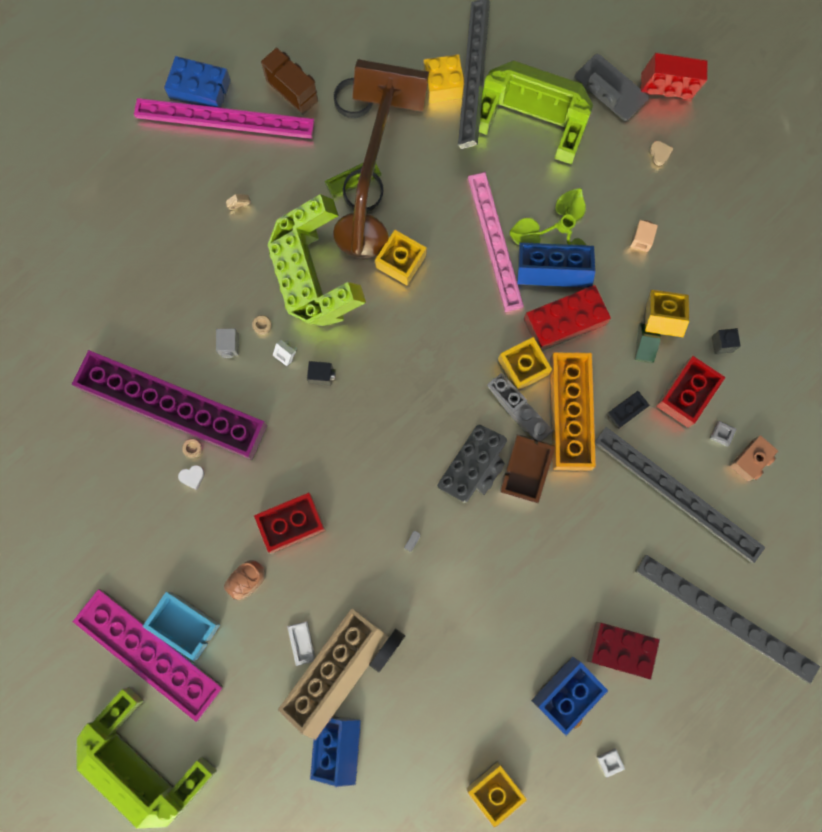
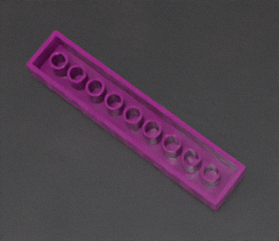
M88 350L71 384L81 391L250 460H253L268 426L263 420Z

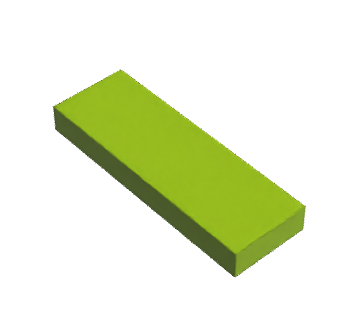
M363 163L325 180V185L333 199L343 194V185L347 176L355 170L362 169ZM375 163L373 172L381 176V171ZM360 174L354 175L348 180L345 192L357 187Z

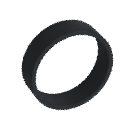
M354 78L340 82L334 91V103L338 112L348 118H359L366 115L372 108L373 103L371 102L364 109L356 112L344 110L339 106L336 100L339 91L348 85H354Z
M362 169L350 173L343 185V197L352 209H354L355 205L347 198L345 186L348 180L354 175L360 174ZM374 172L372 177L378 182L381 194L379 200L374 205L367 207L366 211L374 209L380 203L383 196L382 181Z
M395 629L369 666L379 673L396 651L405 635Z

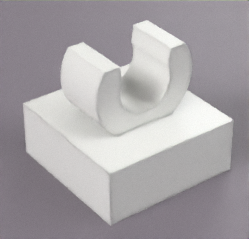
M280 340L276 343L273 356L288 366L293 360L297 347L291 348L289 346L290 341L283 342Z

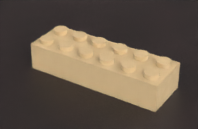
M351 609L281 704L278 711L301 734L316 740L389 636L363 615Z

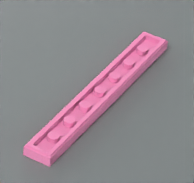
M486 172L468 176V182L505 312L522 309L524 305Z

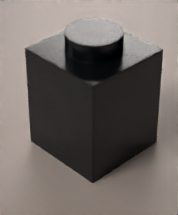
M738 328L718 330L712 336L714 354L733 353L741 347Z
M309 361L308 383L331 386L332 380L336 378V369H333L332 363Z

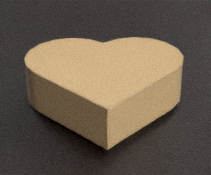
M659 141L654 142L650 147L653 162L658 166L664 165L674 148Z
M235 194L226 201L228 209L233 210L247 206L251 201L249 195Z

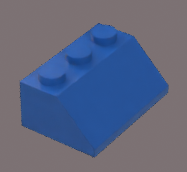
M572 657L531 701L567 736L608 690L579 660Z
M331 717L316 740H313L311 780L335 787L356 785L361 720L348 717Z

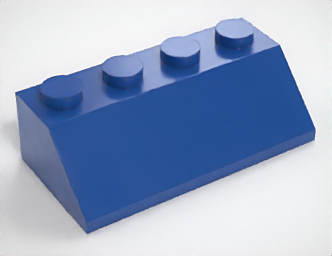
M519 243L517 284L582 288L593 286L595 276L594 246Z

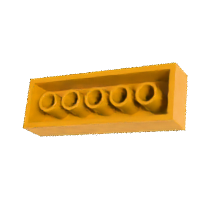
M553 353L550 358V366L552 368L550 373L552 444L555 445L552 457L553 470L591 471L596 467L592 353Z

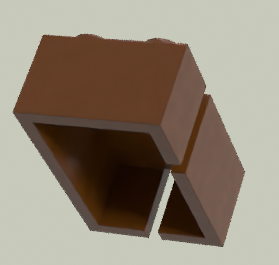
M276 47L261 61L266 82L302 115L318 102L314 78L309 74L306 75L298 63L294 64L286 52H281Z
M516 434L506 468L509 474H504L500 492L539 504L555 451V445L540 440L534 443L533 438Z

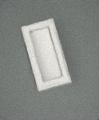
M308 621L287 626L296 666L313 662L316 657Z

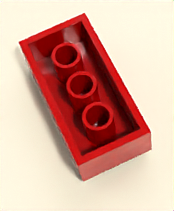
M596 285L526 312L524 317L530 335L535 338L541 351L603 327L611 319Z

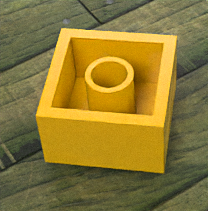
M459 54L424 59L423 71L429 72L427 84L429 103L461 99L463 96L464 78Z
M394 230L388 242L385 243L375 259L376 268L408 286L425 259L427 248Z
M650 290L646 303L645 332L684 337L689 323V295Z
M534 337L502 352L498 358L509 381L518 390L547 377L552 371Z
M499 762L495 763L466 788L468 794L494 828L527 801L525 795Z

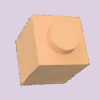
M640 220L635 228L630 247L648 252L653 244L658 225L648 220Z

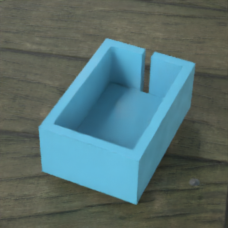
M166 592L142 627L193 661L200 657L208 645L205 641L212 639L221 624L173 592Z

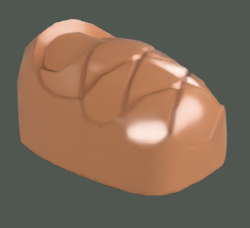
M249 560L244 562L227 579L224 589L235 600L246 598L264 581L265 573L263 567L257 561Z

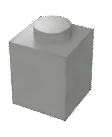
M235 328L216 329V352L219 356L232 358L238 355L239 333Z

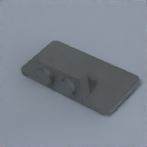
M595 54L574 76L579 83L583 84L587 90L624 121L629 120L649 99L645 92H641L637 85L600 54Z
M477 425L439 481L438 488L464 503L468 502L475 490L485 495L505 465L498 455L507 443V438L489 428Z

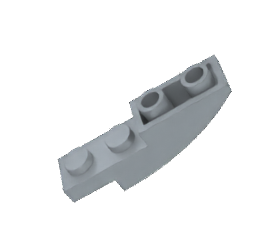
M500 373L487 384L508 414L536 443L537 440L543 441L553 432L552 428L527 403V399L503 373Z

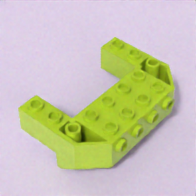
M513 60L491 69L485 78L482 91L479 132L485 135L488 134L499 105L566 127L555 159L572 165L594 105L583 84Z
M322 194L277 219L268 242V248L288 314L308 324L326 326L343 321V314L365 304L366 300L361 285L347 282L324 295L322 293L308 245L319 239L317 228L339 216L334 199Z
M127 687L115 696L93 722L87 723L77 737V770L137 829L167 827L178 817L217 770L206 759L201 757L172 788L115 733L144 701L130 687Z

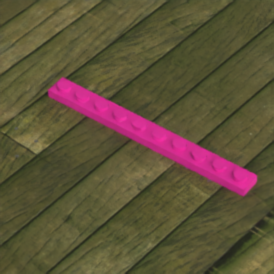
M137 98L134 111L135 118L309 139H312L315 124L314 119L140 98Z

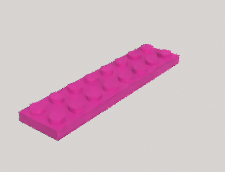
M101 589L96 591L72 621L195 722L202 717L224 688L175 648L142 627L144 623Z

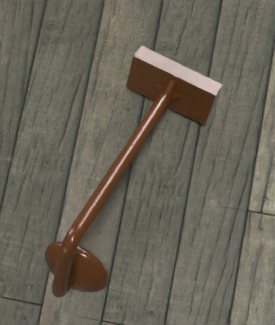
M357 59L354 73L353 99L380 105L358 180L354 213L340 218L333 230L337 246L351 257L357 259L377 257L385 243L388 242L389 235L383 223L377 218L366 214L370 182L390 107L423 112L429 77L428 71Z

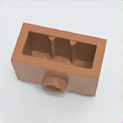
M760 435L747 445L731 463L730 467L746 481L757 480L764 473L762 469L766 465L770 466L775 461L776 457L774 456L778 450Z

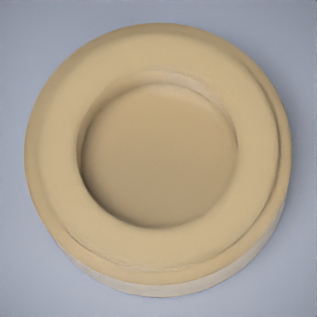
M259 315L254 318L252 326L257 334L265 335L270 332L272 323L267 316Z
M191 438L184 442L182 450L187 457L197 458L202 454L203 446L200 441Z

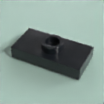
M636 391L609 411L607 415L619 429L650 405L641 393Z

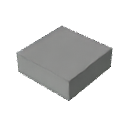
M717 421L710 439L728 447L736 432V428Z
M414 530L404 549L412 552L421 537L420 533Z

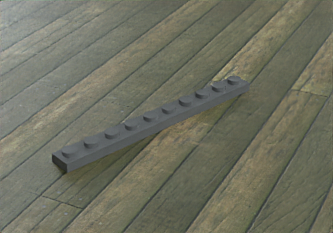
M489 0L471 2L458 146L461 149L478 145L490 7Z
M605 427L595 440V444L749 562L755 563L766 548L609 428Z
M645 555L635 571L636 573L803 681L811 684L820 668L818 664L650 556Z

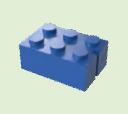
M175 56L164 88L169 99L192 105L222 108L225 99L224 94L227 93L231 80L226 68Z

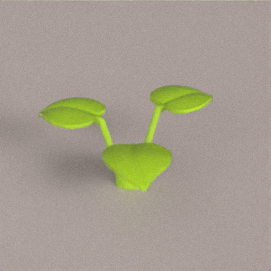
M582 189L570 190L558 198L555 209L563 217L553 226L539 232V224L532 218L519 220L509 232L513 241L518 245L519 243H540L539 235L557 228L559 232L567 233L566 245H586L580 238H575L570 242L571 229L575 226L576 221L584 216L586 210Z

